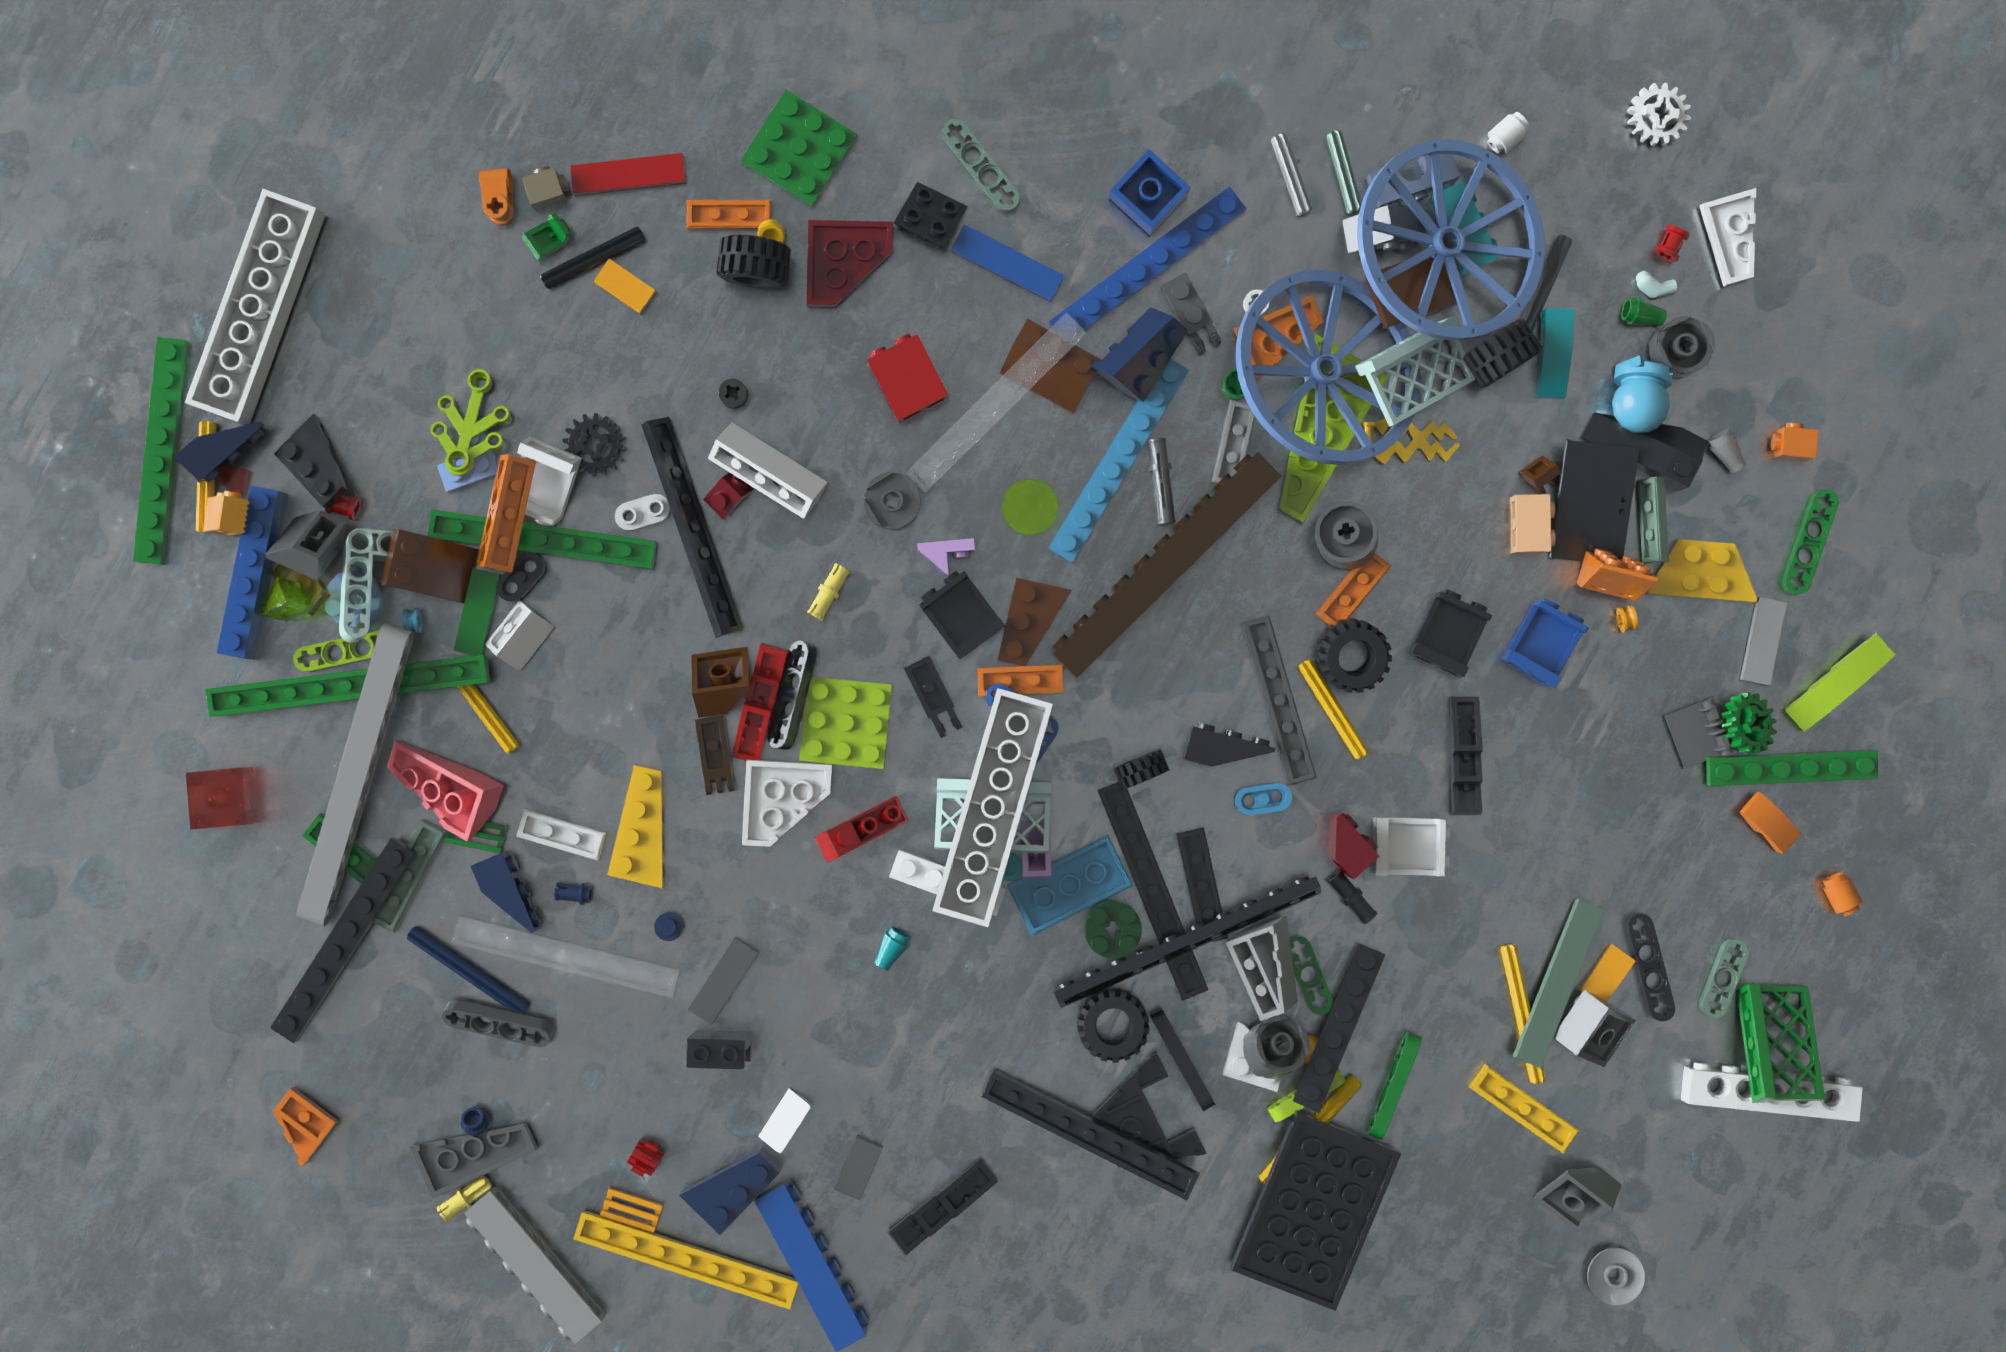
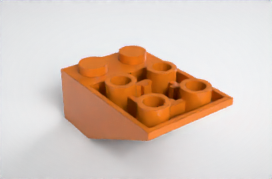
M1597 548L1594 553L1586 551L1577 579V584L1581 588L1637 602L1658 581V577L1651 572L1652 568L1645 566L1646 564L1640 562L1637 558L1623 555L1621 560L1617 559V556L1612 555V552Z

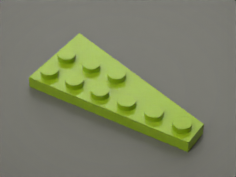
M1315 333L1314 339L1320 353L1323 337ZM1332 343L1330 354L1334 355L1340 347ZM1348 353L1340 362L1341 365L1360 364L1363 360ZM1383 373L1377 376L1381 386L1384 385L1388 378V375ZM1350 374L1340 376L1374 394L1366 375ZM1337 387L1361 424L1372 404ZM1312 388L1300 400L1294 434L1315 445L1316 389ZM1326 391L1325 448L1346 450L1355 434ZM1290 450L1278 509L1304 523L1337 465L1316 462Z

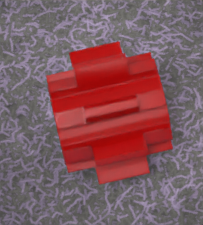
M648 1139L647 1143L639 1140L627 1161L629 1165L633 1166L631 1171L643 1177L644 1173L652 1176L664 1155L663 1152L658 1150L660 1145Z

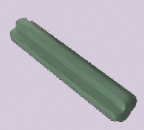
M1340 130L1330 132L1326 139L1346 211L1348 214L1359 212L1362 203L1342 132Z

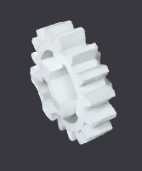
M1653 83L1649 87V91L1644 87L1639 91V96H1635L1631 100L1635 106H1631L1627 110V113L1633 115L1627 122L1630 125L1635 124L1636 126L1632 132L1633 135L1639 132L1642 134L1640 142L1643 143L1649 138L1651 139V146H1655L1659 140L1662 146H1666L1669 143V139L1674 142L1680 137L1679 133L1683 134L1687 130L1683 123H1688L1691 120V116L1685 114L1691 108V105H1683L1682 101L1687 96L1684 94L1678 97L1676 95L1678 87L1669 91L1667 83H1664L1660 89H1658L1656 83ZM1655 97L1653 104L1644 105L1645 101ZM1675 124L1671 130L1663 132L1666 125Z

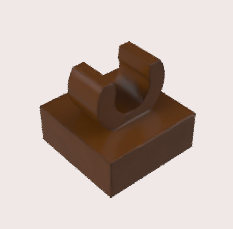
M1541 456L1520 471L1523 479L1542 494L1546 493L1544 485L1549 481L1555 486L1558 484L1556 476L1561 473L1557 464L1544 456Z

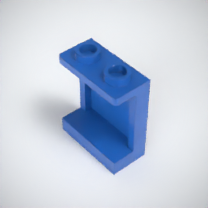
M1544 598L1543 601L1537 600L1533 602L1501 661L1547 687L1555 688L1562 678L1559 675L1582 634L1586 633L1589 627L1583 625L1584 619L1570 612L1568 615L1558 610L1560 607L1558 604Z

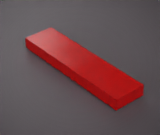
M682 153L570 165L574 195L686 183Z

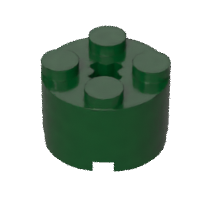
M1106 899L1094 905L1087 913L1084 920V934L1094 952L1105 958L1116 959L1124 957L1135 950L1141 939L1142 925L1139 916L1130 905L1118 899ZM1114 921L1116 926L1120 927V930L1115 931V935L1110 936L1109 931H1105V927H1110V922Z

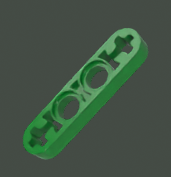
M1831 490L1817 491L1809 499L1782 577V588L1789 595L1804 594L1811 586L1839 505L1838 496ZM1826 496V502L1830 503V506L1823 508L1820 516H1812L1813 513H1820L1822 504L1818 502V499ZM1812 521L1821 525L1822 531L1818 537H1813L1808 533V525ZM1802 548H1807L1812 552V560L1808 564H1804L1799 560L1798 555ZM1794 566L1808 569L1807 572H1800L1798 581L1802 583V586L1793 589L1794 584L1790 582V579L1796 578L1799 573V569H1794Z
M1409 1031L1405 1033L1367 1130L1368 1135L1380 1140L1384 1138L1422 1041L1421 1036Z

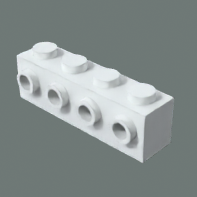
M733 422L716 439L708 457L715 464L803 519L819 501L827 485V481Z

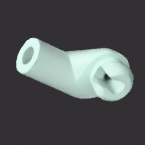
M1641 271L1636 276L1637 287L1649 298H1658L1677 293L1678 291L1677 283L1674 279L1659 282L1648 271Z

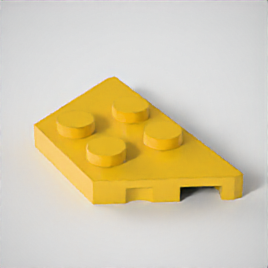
M1683 539L1675 540L1669 550V562L1661 563L1656 574L1658 581L1645 593L1750 603L1757 602V596L1735 544Z

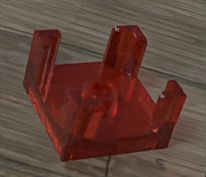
M253 767L187 772L186 784L190 830L258 823L257 810H250L247 781H254Z

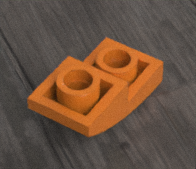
M1756 792L1740 811V814L1751 828L1756 832L1762 833L1778 853L1784 854L1801 835V832L1790 819L1760 792Z

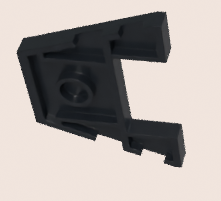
M1157 1052L1153 1053L1092 1114L1095 1120L1172 1159L1206 1154L1195 1128L1167 1141L1142 1091L1144 1088L1168 1077Z

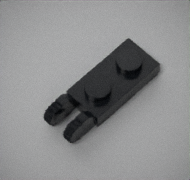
M930 656L905 667L904 670L941 738L947 736L943 724L937 717L938 714L946 710L953 727L956 730L963 728L953 709L954 704Z

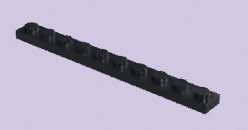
M1308 876L1300 878L1293 883L1294 886L1286 890L1282 888L1275 889L1267 894L1268 898L1259 902L1255 899L1248 901L1241 906L1240 910L1234 913L1226 911L1215 917L1216 921L1206 925L1204 923L1196 924L1189 928L1188 933L1182 936L1178 934L1171 935L1162 941L1163 944L1157 947H1144L1136 952L1137 955L1130 959L1122 957L1113 961L1110 964L1111 967L1105 970L1095 969L1084 975L1085 978L1080 981H1067L1058 986L1059 990L1054 992L1060 1007L1063 1008L1321 894V886L1316 876L1311 879Z

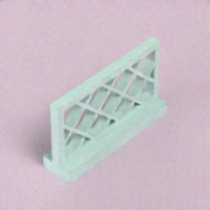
M1455 316L1436 322L1448 326H1459ZM1417 332L1355 366L1360 376L1366 375L1389 426L1401 422L1476 380L1463 360L1465 352L1459 340H1449L1452 349L1450 355L1441 351L1444 339ZM1422 351L1432 354L1430 366L1420 363ZM1439 357L1448 361L1446 373L1436 370ZM1402 362L1412 365L1409 378L1399 374ZM1455 365L1461 367L1465 376L1464 379L1458 380L1452 377ZM1418 369L1428 373L1425 385L1415 381ZM1381 373L1391 377L1388 390L1383 388L1377 376ZM1434 376L1444 380L1440 392L1432 389ZM1397 380L1407 384L1404 397L1394 393ZM1414 387L1423 391L1421 403L1411 400ZM1393 399L1402 402L1400 414L1397 416L1394 415L1391 408Z
M937 778L935 849H951L952 842H941V832L949 825L956 830L957 825L954 821L961 815L964 804L962 801H965L970 784L969 779ZM1031 782L1022 814L1032 825L1022 834L1017 831V838L1014 840L1011 852L1049 853L1051 782ZM943 800L956 801L961 809L950 818L942 810ZM1032 804H1045V813L1036 821L1026 812V809ZM942 816H943L944 819L946 820V822H945L943 825H942ZM1042 821H1044V829L1039 825ZM1036 828L1044 836L1043 846L1031 845L1024 837ZM1020 841L1024 843V845H1017V844H1018Z

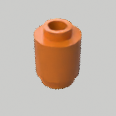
M1844 872L1833 874L1822 881L1825 885L1823 890L1836 914L1843 913L1844 916H1848L1860 910L1858 905L1863 901L1851 878L1846 877Z

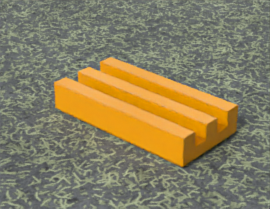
M609 1187L600 1216L654 1233L664 1204ZM613 1196L655 1209L656 1211L653 1214L613 1201L612 1198ZM609 1207L652 1220V1223L611 1211Z

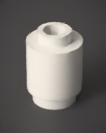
M1515 112L1513 115L1509 114L1488 132V145L1496 153L1507 154L1527 136V132L1531 129L1530 124L1518 112Z

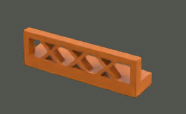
M509 454L500 455L476 566L512 573L536 461Z

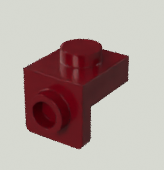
M729 472L720 478L703 500L724 519L754 489Z

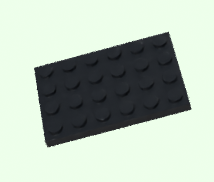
M1295 1110L1230 1265L1231 1271L1336 1311L1400 1159V1151Z

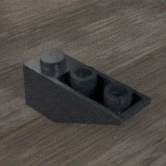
M1199 722L1198 727H1190L1182 759L1213 767L1273 753L1276 748L1269 746V740L1253 737L1252 742L1241 739L1242 733L1227 729L1225 735L1214 732L1215 726Z

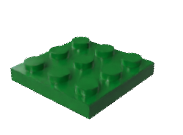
M785 90L742 157L741 162L806 204L814 207L858 135L790 91Z

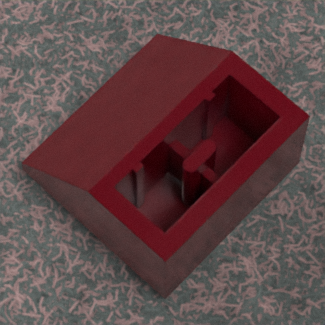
M1332 812L1329 815L1327 855L1347 877L1356 879L1380 857L1375 851L1378 846L1368 835H1360L1356 831L1359 825L1349 814Z

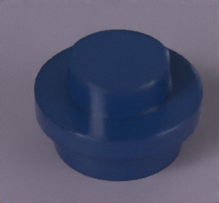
M664 913L656 919L654 930L660 939L673 941L681 935L683 923L678 915Z
M476 1107L467 1109L461 1117V1128L466 1134L471 1136L483 1133L489 1125L487 1112Z

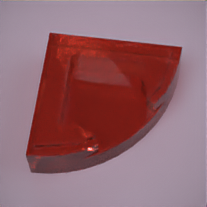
M222 464L218 468L221 471L219 477L222 484L228 491L240 493L243 497L250 470Z

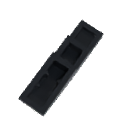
M1479 697L1450 698L1452 815H1481L1483 812L1481 783L1483 782L1481 753L1483 752Z
M979 1159L908 1214L887 1233L902 1253L907 1255L927 1237L935 1234L952 1218L960 1215L998 1181L983 1161Z

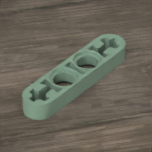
M951 119L947 121L942 129L945 143L998 210L1004 213L1015 211L1020 203L1019 192L962 120ZM951 127L956 130L962 129L960 136L966 143H964L960 150L956 148L960 146V141L955 136L952 138L948 137ZM969 148H976L980 151L981 156L978 161L969 162L964 157L965 151ZM986 170H993L997 173L998 179L994 184L983 182L982 174ZM1002 182H1004L1006 185L1002 186V190L1007 196L1010 194L1014 195L1012 198L1013 204L1004 203L1002 205L1000 203L1002 201L1000 192L997 190L993 194L991 191L998 189Z

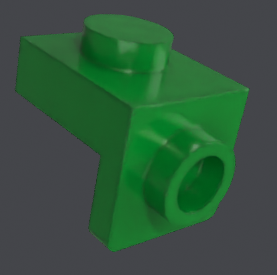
M553 212L549 215L546 222L523 233L522 240L537 261L565 247L571 234L567 223Z

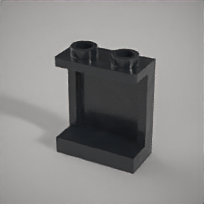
M955 571L943 580L946 585L936 591L935 588H932L920 598L923 602L919 606L959 660H961L1002 630L1005 624L997 616L964 571L959 574Z
M1446 589L1445 593H1436L1408 654L1458 678H1463L1469 669L1467 664L1484 627L1493 615L1486 612L1488 608L1474 601L1471 604L1465 603L1460 600L1462 597L1460 594Z
M695 1030L687 1038L686 1066L688 1068L743 1069L745 1061H751L752 1032Z

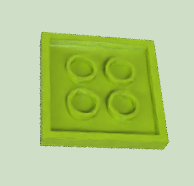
M811 677L804 706L799 761L884 769L892 685Z

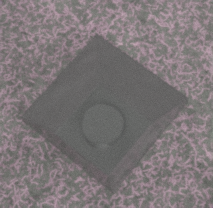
M1600 1167L1569 1169L1536 1193L1534 1199L1576 1231L1581 1232L1614 1208L1622 1184Z

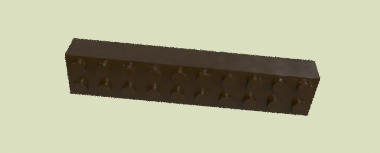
M1259 452L1253 457L1248 453L1234 467L1237 471L1235 475L1231 477L1227 473L1214 487L1217 492L1212 497L1207 493L1193 507L1197 512L1192 517L1186 514L1173 527L1177 532L1172 537L1165 534L1153 547L1156 552L1151 557L1145 554L1133 566L1136 572L1131 577L1125 574L1113 586L1116 592L1110 598L1106 594L1103 595L1093 605L1096 611L1090 617L1084 614L1072 626L1076 631L1069 638L1064 634L1052 646L1056 650L1052 656L1075 679L1282 477Z

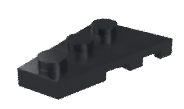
M312 414L274 455L323 508L329 510L348 489L338 464L334 461L329 447L331 446L323 434L321 421L318 416Z

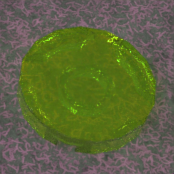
M1030 478L1020 480L1010 486L1004 495L1002 503L1003 516L1010 528L1019 534H1040L1047 530L1056 519L1058 511L1056 495L1051 487L1041 480Z

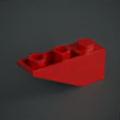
M897 796L821 833L815 839L826 861L829 862L909 820Z

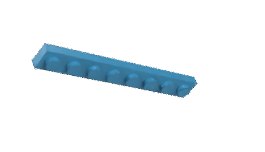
M1170 359L1145 401H1137L1048 548L1050 551L1073 563L1189 372V369Z

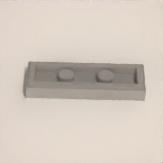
M1230 399L1212 483L1217 484L1227 473L1231 477L1235 475L1237 471L1234 467L1247 455L1255 421V415L1248 403Z
M1757 597L1740 680L1766 686L1771 685L1787 602Z

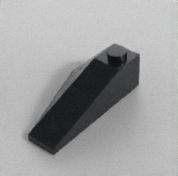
M1600 413L1592 414L1580 437L1586 442L1640 447L1637 469L1653 477H1664L1666 484L1679 491L1689 488L1702 464L1707 440L1683 427L1661 424L1657 429L1650 432L1633 433L1621 427L1615 416Z

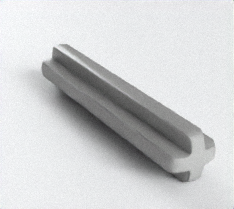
M1285 133L1276 135L1271 139V143L1296 214L1298 216L1305 215L1311 212L1312 207Z

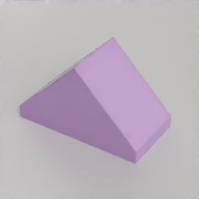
M1042 821L1039 825L1044 829V821ZM1021 822V834L1032 825L1031 822ZM1036 828L1024 837L1031 845L1043 846L1044 836ZM1050 837L1049 853L1022 852L1023 878L1052 877Z

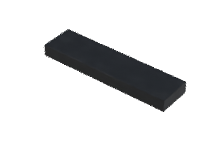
M1204 827L1176 833L1195 924L1204 923L1206 925L1216 921L1215 917L1223 912ZM1228 935L1221 937L1217 940H1214L1212 942L1228 939Z

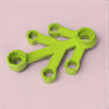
M483 369L473 370L468 376L467 382L472 393L464 420L457 411L456 402L451 396L443 395L438 399V408L448 416L460 435L457 447L450 439L449 429L445 423L438 421L433 423L430 428L432 436L440 441L447 452L445 458L446 469L455 476L468 474L474 466V460L488 451L501 450L504 446V440L497 432L489 433L483 442L470 448L473 438L496 424L505 425L511 420L509 410L505 406H497L491 414L477 422L484 393H487L492 387V379ZM479 381H486L483 387H477ZM451 401L449 408H442L444 402ZM500 412H506V416L503 419L497 418ZM438 428H444V432L442 434H435ZM493 438L499 439L498 444L494 446L490 445V441ZM459 459H464V464L457 467L456 462Z

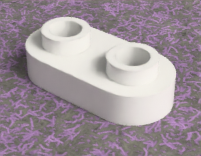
M652 494L621 504L616 509L615 521L620 528L626 531H635L666 521L671 515V509L666 497L660 494ZM654 503H659L661 506L658 513H653L651 510ZM627 511H632L634 514L631 521L624 519Z

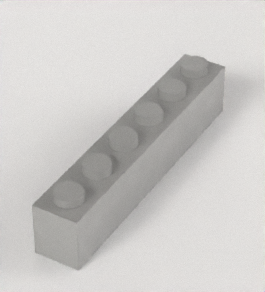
M497 1186L493 1187L464 1213L470 1228L475 1232L479 1231L483 1235L488 1249L500 1255L504 1260L503 1265L510 1274L517 1275L523 1282L521 1284L523 1290L530 1297L535 1296L541 1304L540 1309L545 1316L550 1319L553 1318L558 1323V1329L565 1339H571L576 1344L602 1322L606 1314Z

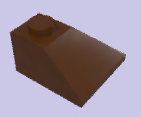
M741 647L691 655L692 696L698 718L727 714L750 690L748 648Z

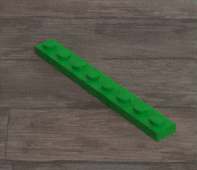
M157 337L133 562L164 565L176 462L174 456L177 452L188 341L182 339Z
M431 509L427 536L445 541L481 545L487 517ZM523 522L517 551L653 570L657 541Z

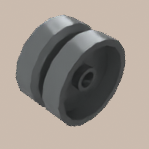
M1340 501L1330 505L1320 514L1315 525V539L1319 552L1330 565L1339 569H1355L1365 565L1374 556L1378 547V525L1374 515L1365 506L1354 501ZM1344 533H1351L1350 539H1344L1342 535Z

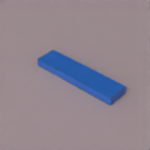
M965 224L951 248V251L1050 302H1052L1064 278L1063 274Z

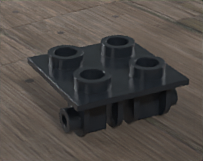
M917 182L896 217L894 224L899 227L900 231L904 230L912 235L915 234V238L923 237V242L929 240L928 242L937 246L939 250L941 247L947 249L951 240L950 237L968 206Z

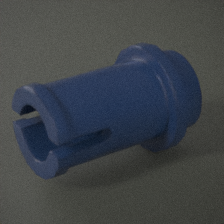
M557 882L556 887L558 888H555L554 892L555 900L579 902L580 905L591 902L592 886H587V883L574 885Z

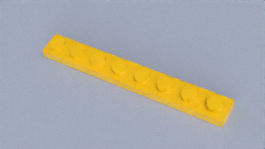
M585 1210L581 1213L573 1240L789 1310L799 1284L795 1278L617 1222Z

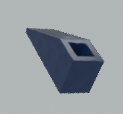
M260 421L196 437L174 457L199 484L204 480L210 483L221 473L218 468L226 461L229 464L233 463L242 454L239 450L247 442L253 445L264 435L261 431L264 428V424Z
M508 851L502 852L470 866L479 888L485 896L529 932L533 933L540 930V915L535 907L531 908L528 897H530L529 889L524 881L520 882L516 872L519 871V866L513 855L509 856Z

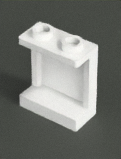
M529 436L520 442L517 451L518 454H521V458L536 461L525 514L535 518V521L541 525H555L563 518L582 458Z
M1373 817V841L1378 846L1375 851L1380 857L1372 863V874L1445 876V870H1449L1450 866L1449 854L1445 853V842L1450 841V826L1446 825L1445 819Z

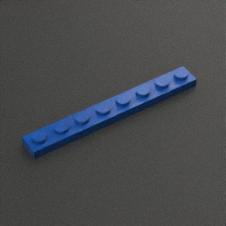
M1229 186L1049 321L1050 325L1060 337L1071 342L1245 212L1247 208Z

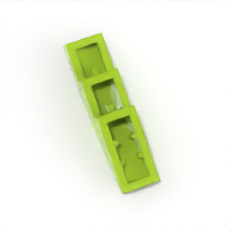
M1876 632L1830 668L1831 671L1812 684L1808 691L1786 707L1785 711L1805 732L1875 675L1896 653Z

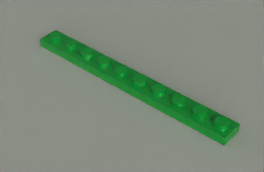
M481 654L406 664L398 694L490 682L487 655ZM368 669L205 689L209 717L359 699Z

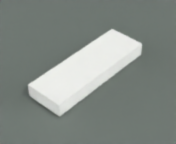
M524 809L516 837L599 860L607 833Z

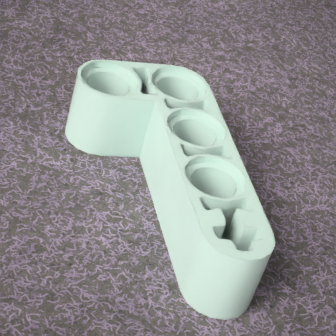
M355 529L351 531L344 541L339 632L342 639L347 642H358L369 631L373 561L386 562L388 552L382 549L381 542H390L392 531ZM354 538L361 539L365 543V549L358 550L354 548L351 540ZM350 567H360L364 572V577H354L350 572ZM358 594L362 598L363 604L360 606L353 605L349 601V595ZM354 615H358L356 627L361 628L357 633H353V628L349 627L354 620Z

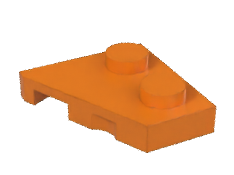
M294 1087L288 1090L273 1111L278 1123L283 1126L284 1135L288 1143L292 1144L298 1156L297 1161L302 1167L307 1164L338 1122L337 1119Z

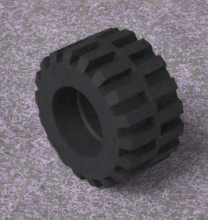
M737 234L723 237L720 240L716 274L727 282L741 286L766 289L785 286L788 279L791 248L782 242L761 236Z
M1518 319L1469 350L1464 355L1463 360L1480 387H1488L1539 354L1542 346L1525 320Z
M1349 618V621L1342 619L1337 621V625L1331 624L1328 626L1329 631L1326 634L1322 632L1320 636L1322 641L1320 644L1317 643L1316 650L1318 655H1315L1316 662L1319 663L1318 669L1325 676L1324 678L1335 687L1350 693L1352 691L1362 693L1365 688L1369 690L1375 688L1374 683H1381L1384 680L1382 677L1383 673H1389L1390 667L1387 666L1388 662H1392V655L1389 654V650L1392 649L1390 644L1386 642V636L1370 623L1357 620L1356 618ZM1352 640H1362L1366 643L1368 649L1365 663L1356 670H1344L1339 663L1341 649Z
M1115 987L1113 989L1106 988L1092 994L1088 1000L1086 999L1083 1002V1006L1078 1013L1077 1028L1085 1049H1088L1092 1056L1099 1057L1101 1061L1107 1062V1060H1111L1113 1063H1119V1060L1125 1059L1126 1061L1131 1059L1130 1056L1133 1054L1137 1055L1141 1051L1142 1045L1145 1046L1147 1034H1149L1150 1030L1149 1018L1141 1001L1133 996L1131 992ZM1108 1009H1120L1127 1014L1130 1020L1128 1033L1116 1041L1103 1039L1096 1028L1098 1017Z

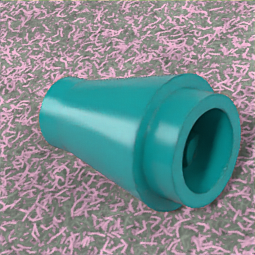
M894 926L889 931H885L878 956L874 963L878 967L889 971L896 960L910 946L911 936Z

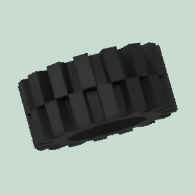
M1161 749L1114 768L1122 790L1143 783L1170 770Z

